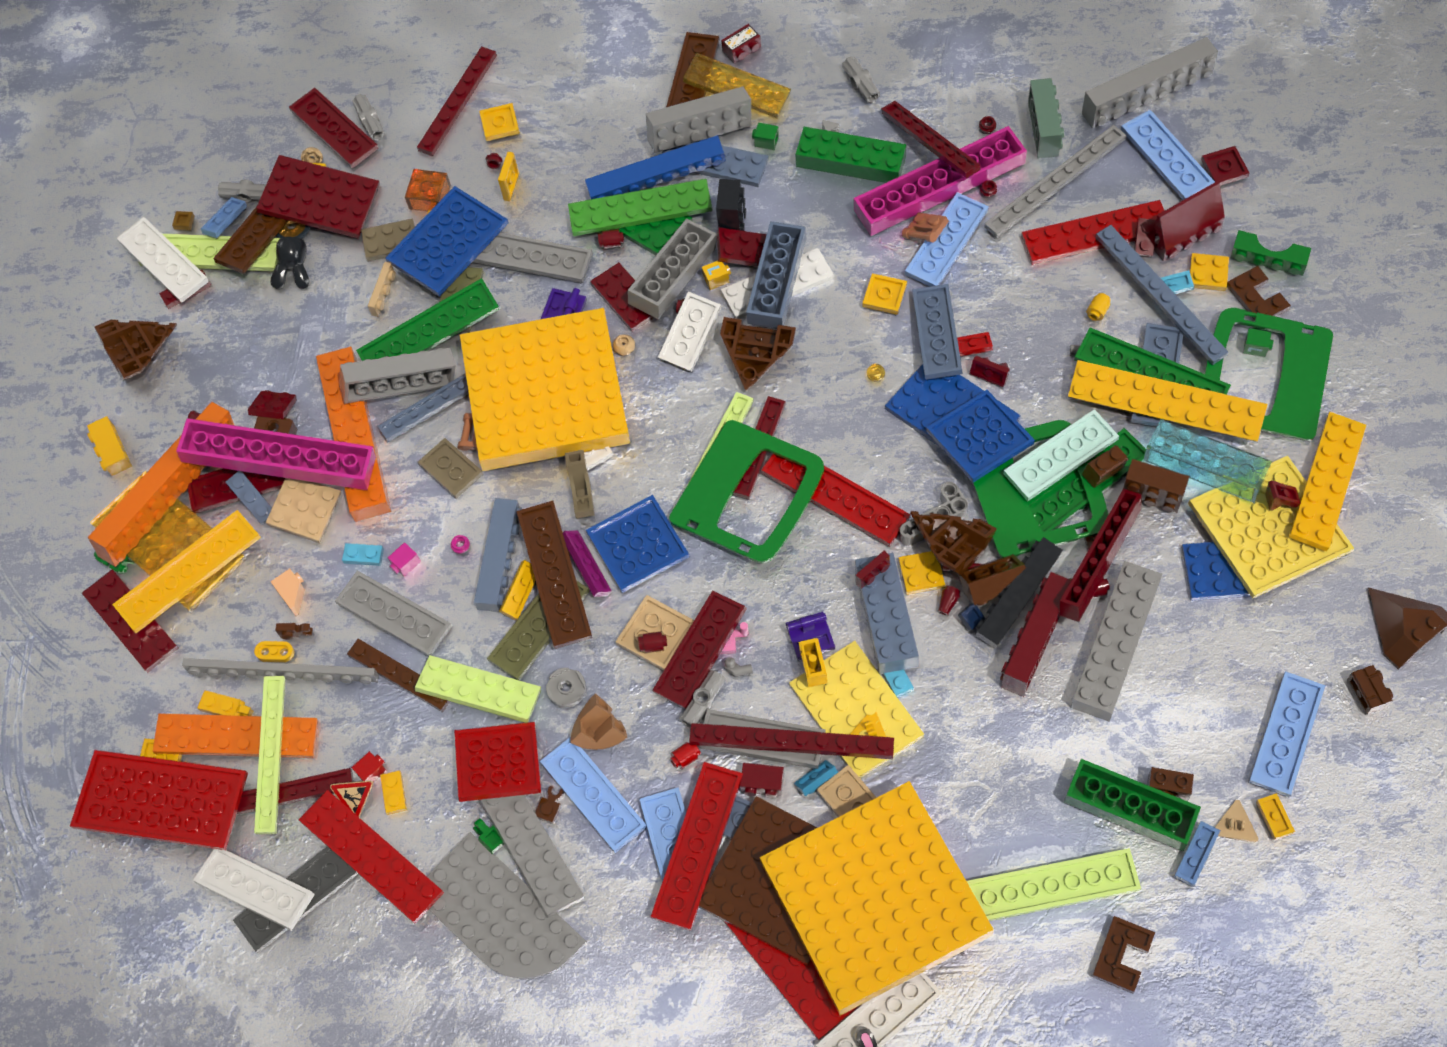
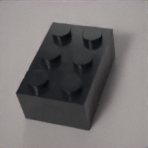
M719 179L716 204L718 228L745 231L744 219H746L747 209L745 208L746 198H744L745 188L741 187V180Z

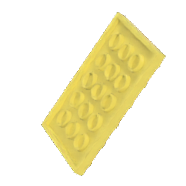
M853 641L824 660L828 683L808 687L805 673L789 682V686L819 728L826 729L825 733L850 734L866 715H873L877 712L886 737H894L893 757L924 737L922 730L856 641ZM863 730L859 733V735L868 734L867 730ZM840 756L859 778H862L889 760Z

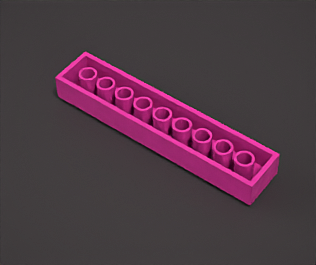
M1007 126L960 148V150L980 164L981 170L968 178H965L942 159L938 158L855 197L854 212L870 236H873L917 215V213L924 212L953 198L957 192L962 194L983 184L986 180H992L1025 164L1027 150L1011 128Z
M188 418L186 419L176 451L181 462L362 490H368L376 459L373 446Z

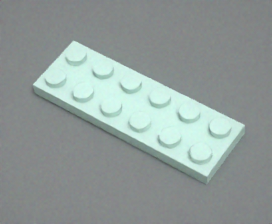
M1094 409L1004 470L1003 474L1022 496L1029 501L1119 439V435Z

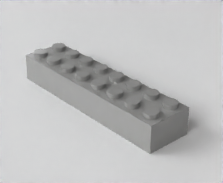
M1205 37L1085 92L1082 115L1092 128L1102 126L1106 122L1117 119L1125 113L1133 112L1136 108L1148 105L1169 93L1179 91L1181 88L1192 85L1202 78H1207L1213 73L1218 50Z
M1124 561L1074 695L1071 708L1110 722L1162 573Z

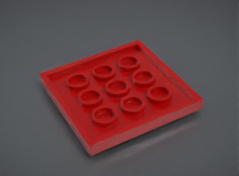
M535 722L454 730L459 802L541 793Z

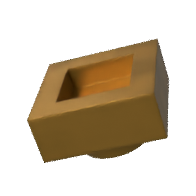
M176 211L172 224L175 230H191L195 215L193 212Z

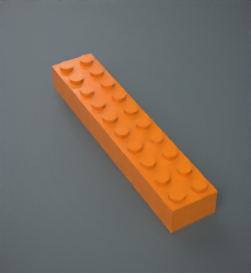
M351 346L317 355L316 359L334 441L373 446L376 455L368 490L344 487L350 514L354 521L357 522L392 512L367 402L364 400L344 404L339 387L340 364L357 362L356 355Z
M211 402L195 419L234 425L230 412L214 402ZM181 436L88 536L98 557L116 567L126 558L130 550L137 546L139 540L151 530L156 521L160 520L165 511L187 490L188 484L192 482V479H197L200 472L206 467L204 465L181 462L176 452Z

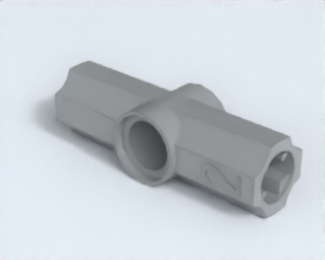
M855 57L846 58L842 63V67L850 77L853 88L859 90L867 102H875L880 97V92L873 84L869 71L867 69L864 70Z
M356 95L352 101L363 127L366 128L372 140L378 141L382 139L385 133L379 123L374 107H371L366 95Z
M246 179L241 180L239 183L221 182L218 185V195L220 198L233 197L249 203L252 199L260 200L266 184H254Z
M711 670L700 688L694 692L693 699L681 716L680 722L690 729L691 723H699L707 709L712 707V701L725 683L726 678L719 672ZM701 697L708 698L705 702L698 701V699Z

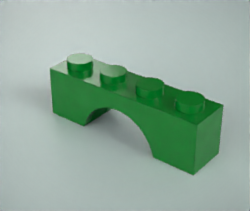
M1238 230L1230 258L1303 276L1311 248L1292 244L1286 250L1271 251L1259 243L1257 234Z

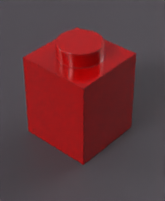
M370 751L351 767L362 781L371 780L373 783L380 775L387 771L383 766L385 764L384 760L378 754L374 756Z

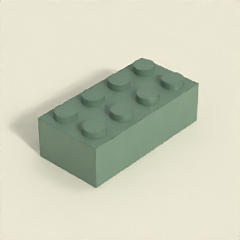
M1052 78L1030 80L1028 107L1037 159L1058 157L1059 150L1063 147L1064 128L1060 127L1062 117L1061 113L1057 111L1059 110V100L1055 99L1056 85H1053Z

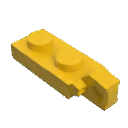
M204 690L197 707L202 712L214 715L252 716L254 712L251 707L245 706V702L240 699Z

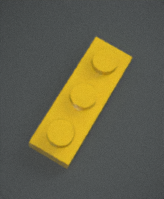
M526 560L521 562L499 610L500 613L513 620L519 619L536 581L531 563Z

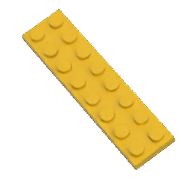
M1329 411L1289 538L1323 551H1328L1366 424Z
M236 510L112 605L132 630L138 633L261 537L242 514Z

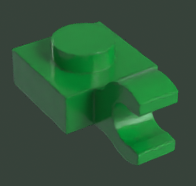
M481 818L474 822L473 830L480 835L478 841L491 854L504 845L494 826L489 828Z

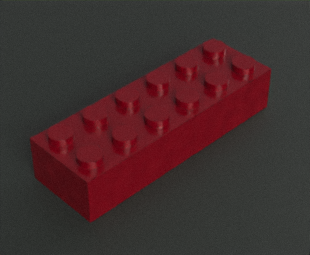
M1050 572L1048 578L1044 577L1040 586V592L1036 594L1032 603L1033 607L1027 613L1024 627H1021L1018 633L1016 645L1013 644L1008 662H1005L1002 668L1000 680L1003 682L1001 688L1021 697L1025 696L1060 618V599L1070 584V579Z

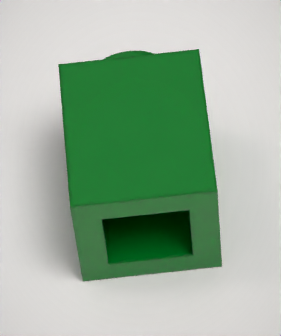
M758 122L757 128L753 129L752 132L755 147L775 150L779 139V126Z
M1249 328L1245 337L1243 354L1266 357L1267 352L1271 351L1274 340H1271V332Z

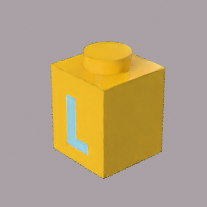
M715 261L702 267L703 278L709 290L730 283L729 275H731L728 265H724L723 262Z

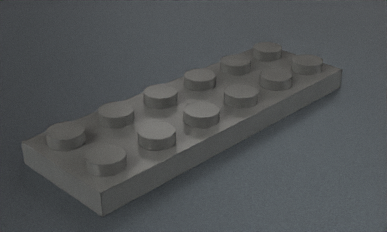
M329 847L324 848L286 878L315 894L298 921L358 875ZM248 909L233 920L256 953L262 951L288 930Z

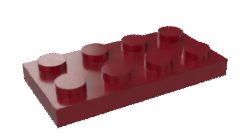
M618 262L592 279L590 283L630 331L634 332L655 317L628 304V289L635 280Z

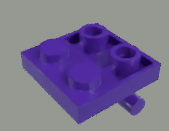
M552 288L541 319L583 312L587 298L586 296L579 295L580 290L578 288H573L572 293Z
M820 612L785 623L797 661L801 660L799 642L818 638L822 653L835 649L825 613Z

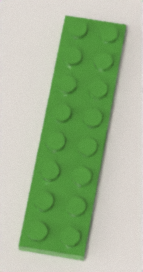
M707 179L568 204L573 236L713 211Z

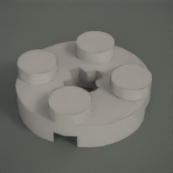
M560 668L550 675L549 681L546 684V692L549 699L559 708L572 707L586 696V682L579 671ZM563 684L572 685L569 691L561 690L563 689Z

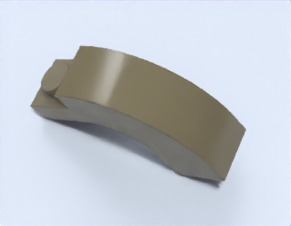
M584 450L565 453V460L572 490L575 517L578 519L594 516L593 495Z

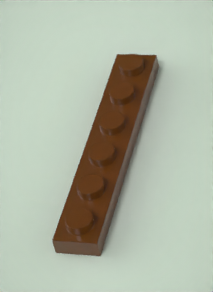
M359 638L347 653L351 659L367 668H375L380 676L442 713L450 703L448 700L416 692L415 686L420 674Z

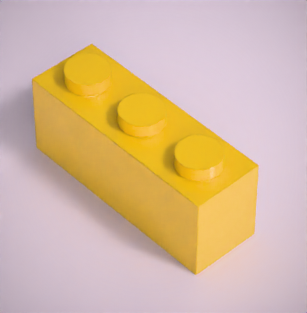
M108 416L87 425L89 430L87 435L90 441L96 445L93 449L96 455L101 457L100 465L104 471L108 470L111 476L132 467L115 426Z

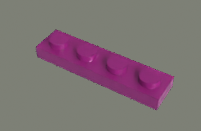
M564 531L563 536L567 549L594 597L608 596L612 591L579 531Z

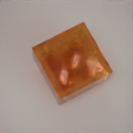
M413 169L405 194L408 208L410 210L426 212L432 210L450 190L451 184L447 173Z

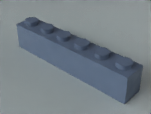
M495 498L474 599L477 610L499 612L505 599L504 589L508 587L509 583L507 574L508 570L512 568L511 554L515 552L516 547L514 538L519 532L517 511L522 510L518 500Z

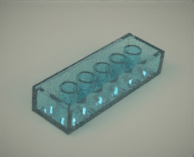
M1162 419L1146 447L1143 460L1161 468L1188 475L1192 480L1255 503L1272 463L1268 459Z

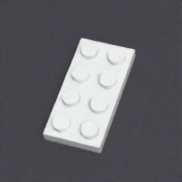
M688 291L658 358L692 372L722 308L721 304Z

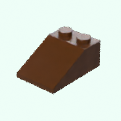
M1012 554L968 569L962 575L959 574L965 596L974 605L980 606L994 599L1026 567L1023 562Z

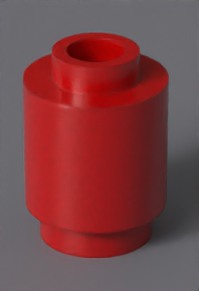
M686 742L671 752L672 757L670 761L675 768L679 767L682 770L697 760L701 752L697 745H690Z

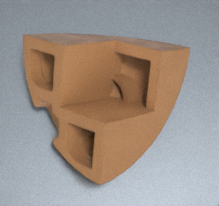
M594 694L578 715L571 732L570 742L585 749H606L624 741L627 738V733L621 720L614 718V715L611 713L612 708L601 697Z

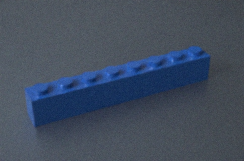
M717 135L585 179L591 199L651 188L656 184L669 182L680 176L685 177L695 171H703L713 165L718 166L725 162L726 159Z

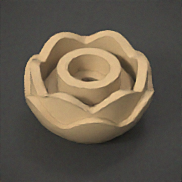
M308 147L301 154V160L309 163H321L323 159L322 153L315 147Z
M619 335L613 341V350L618 355H629L635 349V341L629 335Z

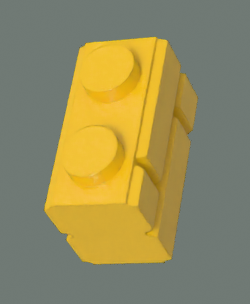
M818 638L799 642V651L808 687L828 683Z

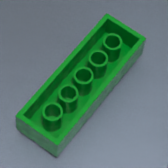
M804 126L795 154L796 167L887 183L900 177L906 159V144Z
M1081 759L1064 803L1181 851H1184L1188 844L1201 809L1198 805L1084 759Z

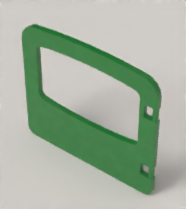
M1225 309L1218 318L1213 334L1225 349L1234 324L1272 331L1284 336L1283 361L1278 389L1270 415L1264 416L1261 431L1303 441H1312L1318 426L1333 332L1325 327L1307 325L1302 322L1262 313H1253L1244 309ZM1244 316L1254 317L1255 322L1244 320ZM1302 328L1312 330V335L1302 333ZM1223 359L1214 365L1207 360L1205 374L1220 380Z
M729 420L723 426L672 510L669 520L672 525L680 529L687 530L698 537L743 555L754 562L767 563L774 559L806 510L824 473V463L814 453L738 421ZM762 451H768L804 466L807 470L792 502L772 534L764 544L756 545L718 528L717 525L728 501L746 471ZM691 521L698 524V526L694 529L687 526L688 523ZM743 544L750 547L749 552L739 549L740 546Z
M1055 420L1025 428V430L1033 437L1034 442L1054 437L1072 424L1064 420ZM1013 458L973 483L986 522L997 528L992 539L1001 558L1012 554L1020 556L1021 554L1032 552L1030 550L1036 540L1040 542L1043 537L1057 546L1098 534L1109 514L1100 485L1094 488L1082 475L1087 464L1091 462L1090 459L1076 468L1084 488L1092 518L1088 521L1050 531H1042L1027 500L1003 474L1005 469L1014 464ZM1086 527L1087 532L1076 533L1075 529ZM1028 542V548L1019 550L1017 545Z

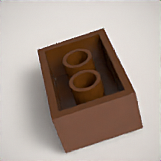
M1132 459L1123 489L1142 494V503L1147 506H1156L1166 512L1178 513L1190 476Z

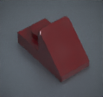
M1273 480L1268 482L1265 496L1270 511L1281 505L1293 508L1300 505L1301 502L1296 487Z

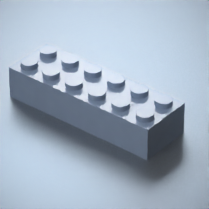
M770 221L746 311L747 324L777 329L778 325L784 326L806 242V227Z
M888 553L890 555V566L884 573L880 572L870 585H865L862 589L859 587L879 674L919 667V655L894 553ZM877 556L856 559V574Z

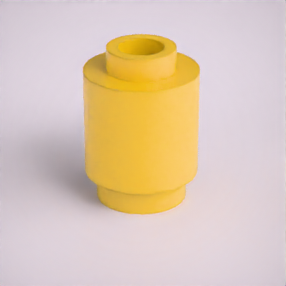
M1098 293L1094 296L1086 310L1091 320L1100 321L1104 318L1111 305L1110 297L1104 293Z

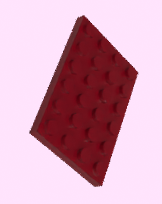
M279 155L256 210L257 213L359 239L378 191L380 181Z

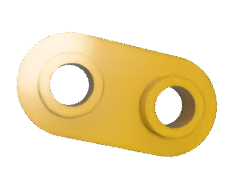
M262 641L254 649L255 656L262 662H288L295 653L292 645L285 641ZM288 651L286 655H282L283 652Z

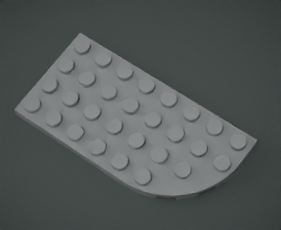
M471 832L427 876L444 892L429 910L485 965L503 976L529 980L549 973L552 974L569 963L587 944V941L558 914L547 918L530 888L498 857L491 854Z

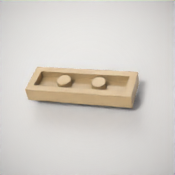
M384 262L368 303V309L372 316L378 317L380 311L384 309L385 298L389 295L391 282L394 281L396 272L389 262Z

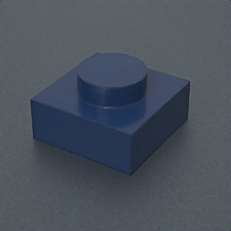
M973 603L958 614L968 631L973 630L981 619H986L978 606Z

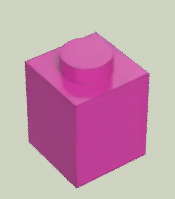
M405 542L388 557L391 563L389 567L396 574L400 573L404 577L421 562L417 553Z

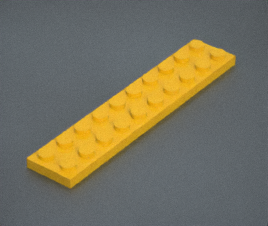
M1077 360L1068 398L1258 442L1268 405Z

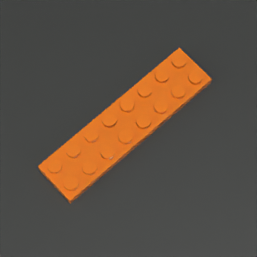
M158 713L153 753L259 757L261 716ZM283 717L281 757L314 758L318 729L317 718Z

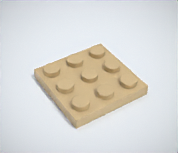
M285 478L266 524L320 543L342 493L340 490L320 483Z
M646 595L615 643L617 646L664 671L694 620ZM662 631V635L666 634L668 646L664 647V651L640 652L638 636Z

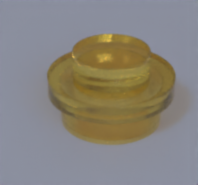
M872 364L867 369L868 379L873 382L881 381L885 377V369L880 364Z

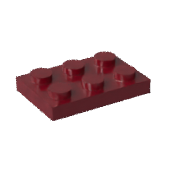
M719 227L717 230L718 261L758 267L767 234Z

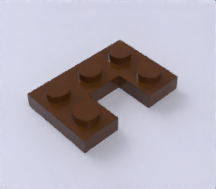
M1259 266L1227 282L1228 289L1246 311L1277 317L1288 311L1291 307L1280 292L1264 300L1256 291L1257 288L1266 284L1269 280Z
M1114 916L1092 977L1134 994L1141 972L1121 964L1127 946L1148 954L1155 932Z

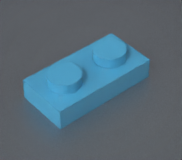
M825 760L819 765L818 769L814 768L797 780L794 785L798 791L807 796L815 792L820 785L831 779L838 771L834 765Z

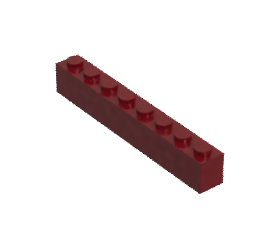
M1126 489L1122 490L1060 599V616L1077 622L1080 621L1141 511L1142 494Z

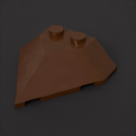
M723 318L720 335L745 391H748L793 346L796 327L778 325L777 330L743 325L742 319Z
M111 319L94 326L118 374L122 379L126 380L142 373L175 329L177 323L163 325L159 324V322L131 320L129 322H119L118 320Z
M917 511L910 512L937 561L960 575L982 556L997 528L981 519L973 518L972 521L961 520V517L934 513L919 515Z
M1367 588L1368 595L1372 601V611L1378 635L1383 646V655L1398 670L1409 662L1435 636L1447 630V611L1443 607Z

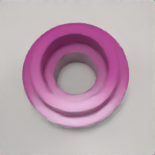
M457 535L451 541V548L457 554L465 553L470 547L469 539L463 535Z

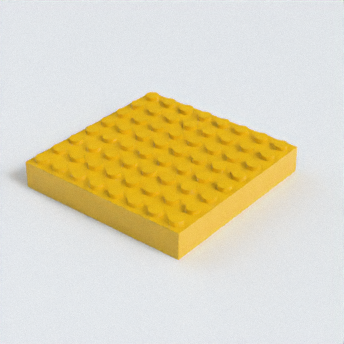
M604 308L460 334L478 457L482 471L562 457L567 452L578 450L589 452L605 449L608 446L610 448L630 444Z
M910 781L760 857L761 864L840 1016L993 936L994 929Z

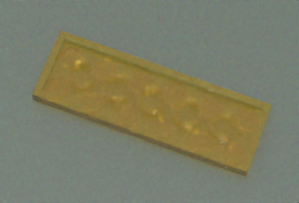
M696 53L683 77L684 83L713 94L744 87L751 98V109L777 119L791 92L790 88Z

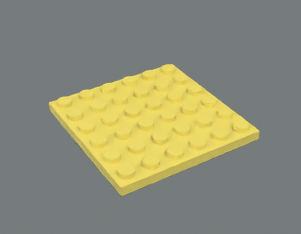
M1288 455L1199 495L1188 502V505L1252 599L1354 550V547L1338 525H1336L1330 548L1327 552L1289 538L1298 507L1293 508L1281 505L1270 511L1265 493L1268 482L1271 480L1296 487L1299 499L1301 500L1306 480Z

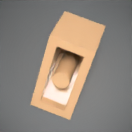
M289 568L273 579L271 583L294 615L297 616L300 612L305 591L301 584L304 581L298 572L294 574Z

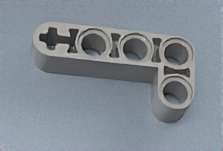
M945 482L941 486L940 493L942 504L921 514L930 515V513L958 516L963 520L967 515L968 502L955 483ZM946 492H951V493H953V494H952V495H947V494H945V493H946ZM955 507H961L963 509L956 510ZM914 519L901 525L900 542L903 545L911 546L925 539Z

